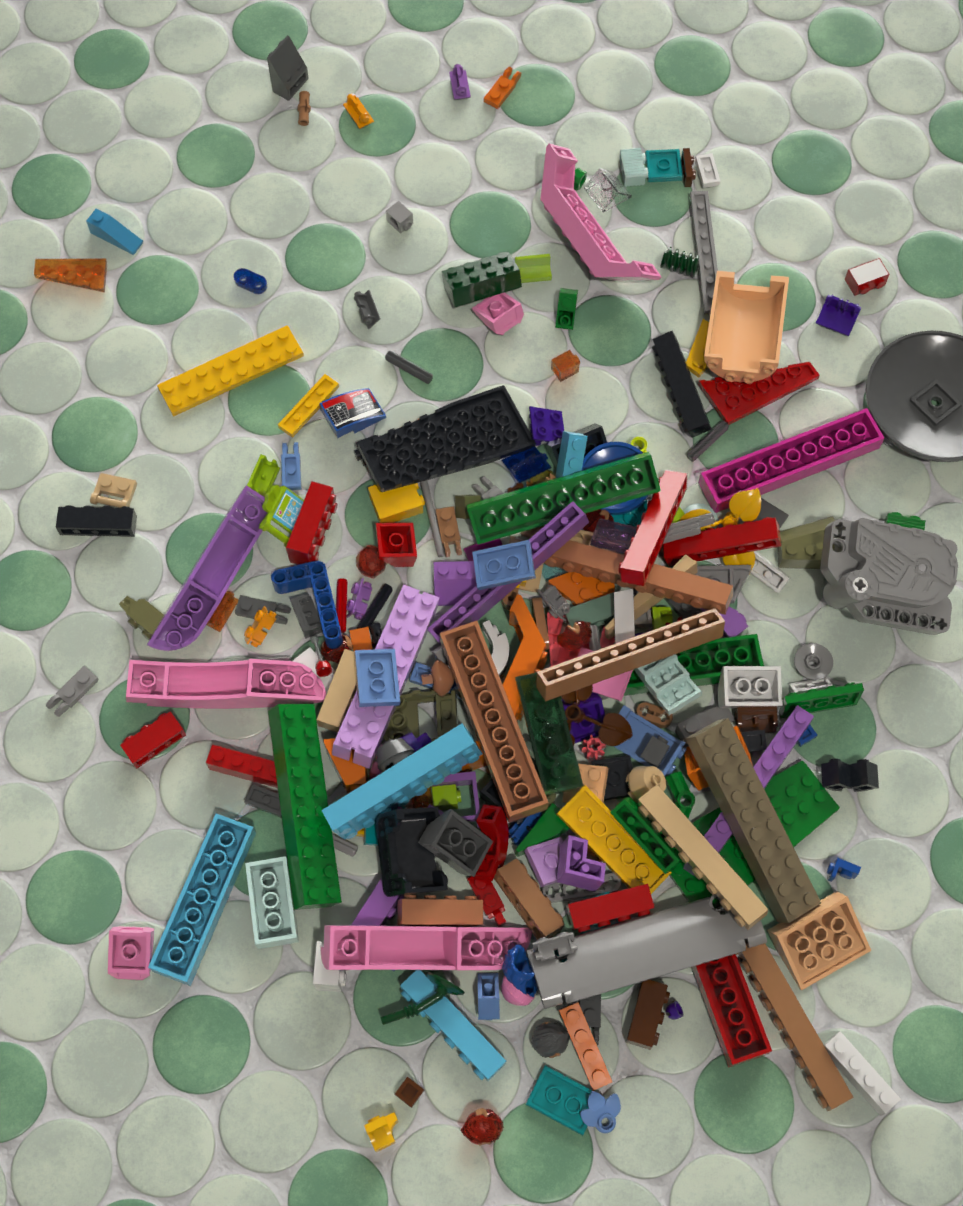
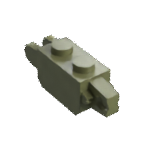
M126 596L119 605L126 612L129 619L127 622L134 629H141L143 631L142 635L150 640L164 614L145 599L135 601Z

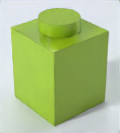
M456 784L432 786L434 807H438L439 810L458 809V803L461 802L460 790L456 791Z

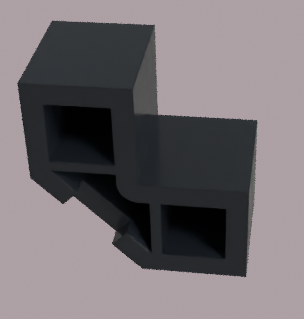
M830 759L829 762L821 764L823 788L832 791L854 788V792L879 788L878 766L867 759L857 760V763L853 764L844 763L841 759Z

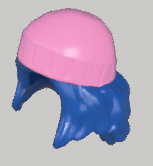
M515 945L512 949L508 950L502 965L504 977L501 992L507 1002L516 1006H526L535 998L538 987L534 977L535 973L529 965L524 947L522 945Z

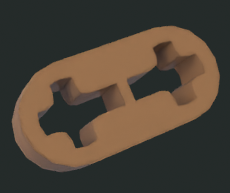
M643 702L636 709L637 715L659 728H667L672 723L673 715H668L662 707ZM644 708L648 709L647 712L649 714H646V716L642 715ZM666 715L667 720L665 722H661L660 717Z

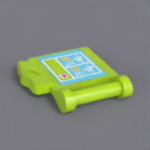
M273 485L270 491L265 494L262 508L267 514L260 523L259 529L269 532L283 542L286 547L304 500L285 486ZM271 520L289 532L290 535L287 537L270 524Z

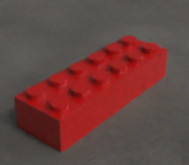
M736 954L693 966L695 978L728 1067L730 1068L771 1053L770 1043Z

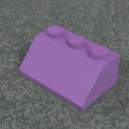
M474 561L434 562L435 596L440 597L438 606H454L477 586Z

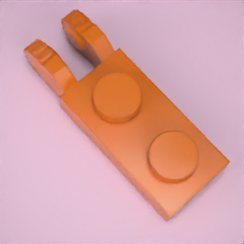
M508 67L504 71L503 76H500L486 94L484 102L499 109L515 88L521 77V72L517 71L513 75L512 80L508 78L513 69Z

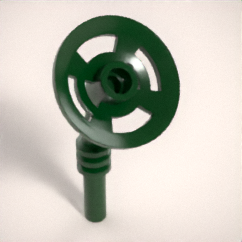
M428 972L426 975L436 986V993L417 1005L414 1003L413 1006L408 1005V1008L405 1006L403 1010L382 1016V1024L385 1025L403 1018L410 1019V1016L413 1018L414 1015L418 1016L420 1012L437 1003L443 997H446L447 994L464 995L465 992L448 980Z

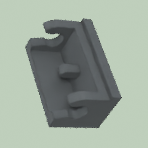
M303 594L291 598L293 610L305 639L322 633L320 617L312 597L309 594Z

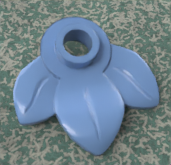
M592 1091L587 1101L588 1109L580 1112L581 1119L587 1126L596 1127L601 1133H609L615 1128V1117L621 1110L620 1099L616 1093L605 1099L601 1094ZM604 1118L608 1120L606 1125L601 1123Z

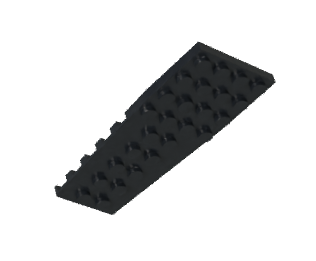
M502 385L436 409L433 414L420 416L419 420L412 423L411 421L406 422L404 426L398 429L392 428L382 436L376 435L368 442L363 444L360 442L358 449L379 491L385 492L486 465L534 448L536 442L533 440L506 387Z

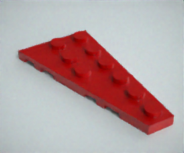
M804 362L776 369L769 377L751 384L735 381L728 382L722 377H717L709 381L699 380L698 385L720 417L730 425L819 379L820 375L811 362Z

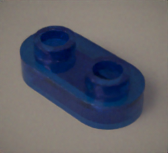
M245 268L235 271L234 281L237 286L255 294H262L267 290L265 277Z

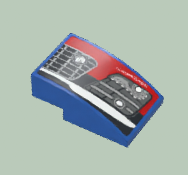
M369 388L349 391L319 403L321 412L337 438L352 431L355 434L387 418Z

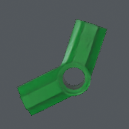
M682 772L672 773L665 777L666 783L674 798L675 805L689 818L695 804V796L690 792ZM687 799L689 800L690 805L684 806L681 804L680 800Z

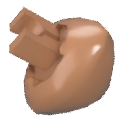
M436 660L431 667V674L422 675V685L433 683V691L440 697H444L450 691L454 684V677L451 669L445 663Z

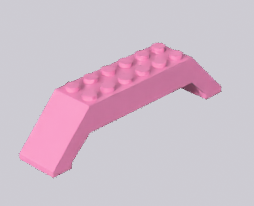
M548 144L545 154L541 201L544 204L545 210L553 216V221L562 229V234L572 243L571 247L579 253L581 261L588 266L590 274L595 278L610 280H660L662 277L653 264L634 260L631 263H626L574 190L575 164L578 160L570 149Z

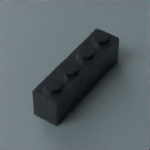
M66 505L65 507H58L56 529L59 535L135 537L137 515L134 508L126 506L121 508H112L110 506L94 508L92 506L74 507Z

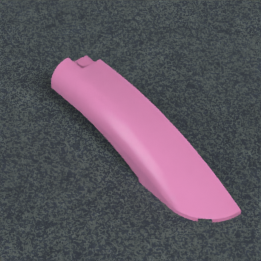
M249 659L231 662L180 663L129 660L126 702L147 703V706L235 709L275 707L278 704L324 702L326 697L323 682L312 672V669L292 661Z

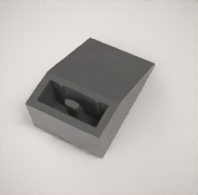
M287 35L279 42L276 49L269 53L267 61L273 92L290 101L309 77L307 66L291 38Z

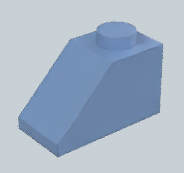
M478 973V1020L500 1019L498 973Z

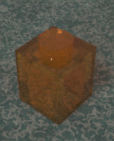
M568 350L552 359L551 370L559 381L562 382L579 372L580 360L576 354L573 355L571 350Z

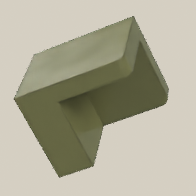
M455 495L456 518L470 519L467 505L481 501V495Z

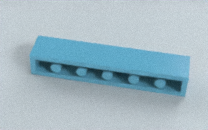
M416 970L400 985L402 990L400 994L407 1002L412 1000L416 1005L436 993V986L421 970ZM443 997L440 1001L419 1013L422 1018L425 1016L431 1021L429 1025L436 1033L441 1031L446 1037L444 1041L451 1049L456 1047L459 1050L460 1054L458 1056L465 1064L470 1062L475 1067L473 1072L480 1080L485 1078L489 1081L506 1064V1060L446 997Z

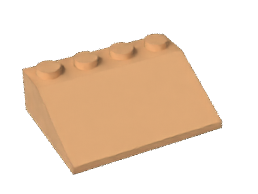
M838 891L820 900L821 904L792 922L779 923L767 930L777 952L800 990L809 987L872 951L849 898Z

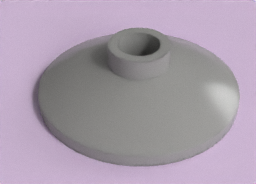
M808 643L797 650L794 657V665L798 673L804 678L821 680L832 671L833 657L826 647L817 643ZM809 662H814L816 666H811Z

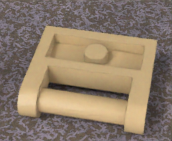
M100 473L94 492L91 494L90 503L95 505L100 503L118 508L123 506L129 507L137 482L136 480ZM101 494L111 495L124 499L122 501L116 500L112 498L101 496Z

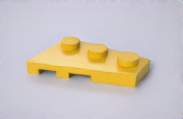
M704 318L686 361L689 371L698 378L708 368L704 360L709 322Z

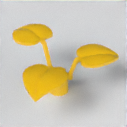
M756 488L734 494L729 502L730 512H727L723 519H719L714 524L700 527L701 531L722 524L723 527L729 524L737 525L739 517L744 522L755 520L761 510L759 489ZM705 509L692 510L684 514L680 521L711 512ZM753 551L725 556L723 561L725 565H751L752 570L755 564V553Z

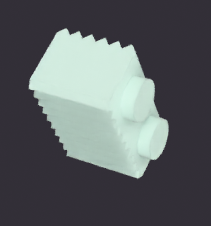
M641 148L620 150L619 160L624 186L644 185L645 179L648 178V168L644 167L646 162L645 153H642Z

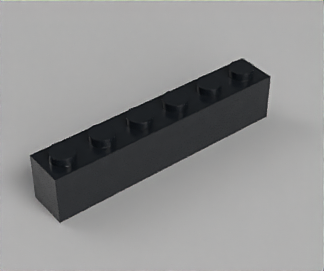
M673 330L654 338L655 346L652 349L655 356H659L661 360L658 364L661 371L666 373L664 380L667 387L671 386L672 391L669 393L673 402H677L678 407L675 409L679 418L682 417L684 420L681 423L684 432L689 433L693 438L712 430Z

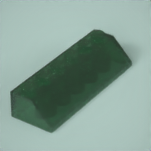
M537 673L515 677L540 782L545 794L554 795L579 790L583 787V782L561 696L545 702L536 687Z

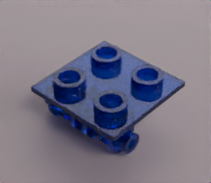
M536 447L502 460L519 484L552 468L546 461L548 460L546 453H540Z

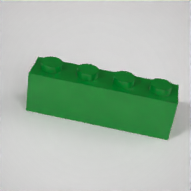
M631 797L624 798L610 813L665 874L671 872L682 862L678 855L679 852L675 847L671 848L666 843V837L661 831L658 833L651 825L652 821L648 816L644 817L639 812L638 804Z

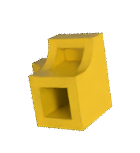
M395 1112L385 1117H380L379 1115L367 1121L368 1124L364 1125L375 1152L396 1143L392 1134L393 1127L399 1122Z

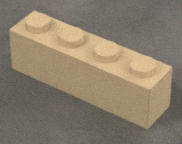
M344 649L316 719L319 727L337 733L358 689L355 652Z

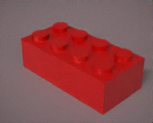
M311 481L286 546L290 563L300 565L318 560L319 547H322L325 542V531L330 529L332 522L330 518L332 513H336L338 507L333 487Z

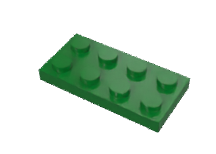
M851 682L841 687L829 686L819 691L811 689L802 694L790 693L784 697L783 706L779 709L780 718L789 717L797 705L809 713L857 705L864 692L863 684Z

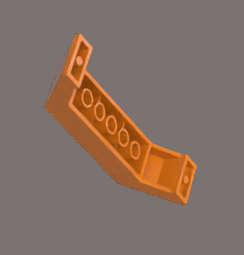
M519 594L516 595L510 609L509 625L514 627L520 641V646L503 683L517 723L518 720L521 721L523 718L525 703L529 704L532 697V686L536 687L537 672L540 669H544L548 652H545L546 644L522 596ZM480 755L476 762L464 765L458 773L470 772L487 766L484 755Z

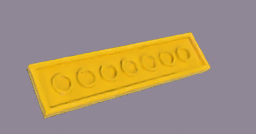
M286 325L158 384L157 387L174 417L303 357L304 353L290 328Z

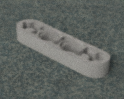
M614 873L605 874L604 883H608L610 878H612L613 882H617L614 888H611L610 885H605L603 887L604 890H601L600 886L596 892H590L577 887V893L574 895H569L566 892L568 885L556 882L544 886L542 894L547 896L551 903L594 897L608 891L610 893L617 892L621 886V880ZM559 886H563L562 893L564 897H560L561 893H556L554 898L546 895L549 888H552L553 891H560Z

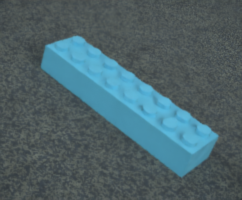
M462 723L324 808L322 812L334 833L344 840L351 839L361 829L374 825L379 814L408 804L411 798L424 794L430 786L442 783L445 777L458 773L464 765L476 762L483 753L471 733Z
M217 813L215 814L148 966L152 972L191 986L256 835L254 827Z

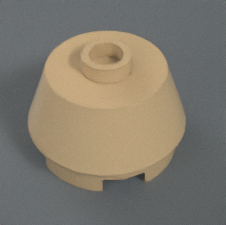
M637 766L626 777V782H628L630 789L628 794L636 803H638L640 797L655 785H658L663 791L666 789L665 776L654 766Z

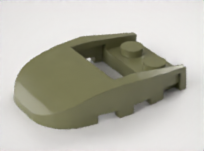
M414 690L409 694H401L400 706H396L383 739L385 741L395 740L408 733H412L415 738H418L420 736L418 704L436 702L437 738L457 727L456 692L451 691V694H446L444 697H440L433 690L431 692Z

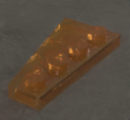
M106 258L35 259V278L105 292Z

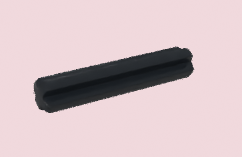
M384 584L358 624L357 629L368 627L374 622L393 591L390 585Z

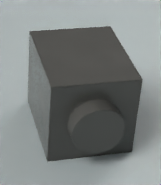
M659 735L657 738L652 736L640 756L641 759L659 768L670 749V746L667 745L668 741Z

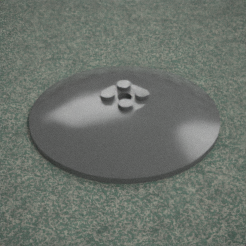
M930 330L911 333L896 339L879 353L868 373L865 391L870 414L882 434L901 450L929 461H963V336L951 332ZM931 401H938L940 406H934Z

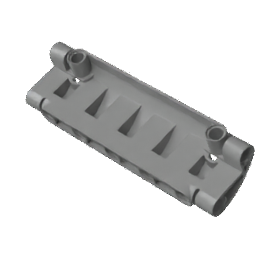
M715 894L574 936L577 950L572 954L560 957L555 955V958L542 962L541 960L536 961L533 949L526 950L529 965L535 973L534 977L543 1007L547 1009L563 1004L561 994H563L566 1004L737 954L746 951V946L747 948H752L767 943V937L762 922L760 920L749 930L745 927H740L734 919L735 915L730 910L726 911L723 907L721 909L713 907V899L721 901Z

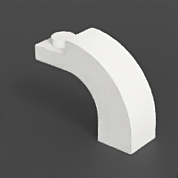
M488 620L482 623V631L492 647L493 653L491 657L501 679L508 666L509 642L506 634L500 635L496 625L492 626Z

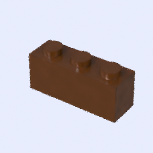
M652 980L641 982L626 1043L651 1050L653 1045L657 1046L660 1033L656 1032L658 1024L662 1025L665 1012H661L663 1004L668 1003L670 992L667 991L668 985Z

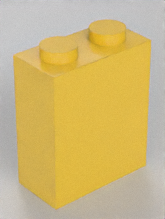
M418 483L385 492H380L377 485L368 487L369 497L379 523H395L423 513L425 501L423 496L417 492L419 489Z

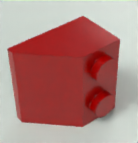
M376 523L379 559L394 567H413L417 559L413 523Z

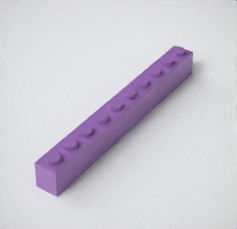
M573 501L529 539L535 570L589 523L586 514ZM521 582L479 590L477 586L474 587L427 630L440 643L441 632L478 621Z
M798 705L753 767L764 789L814 718L812 714ZM722 812L704 836L718 853L721 852L733 835ZM686 863L683 869L695 876L692 872V866Z

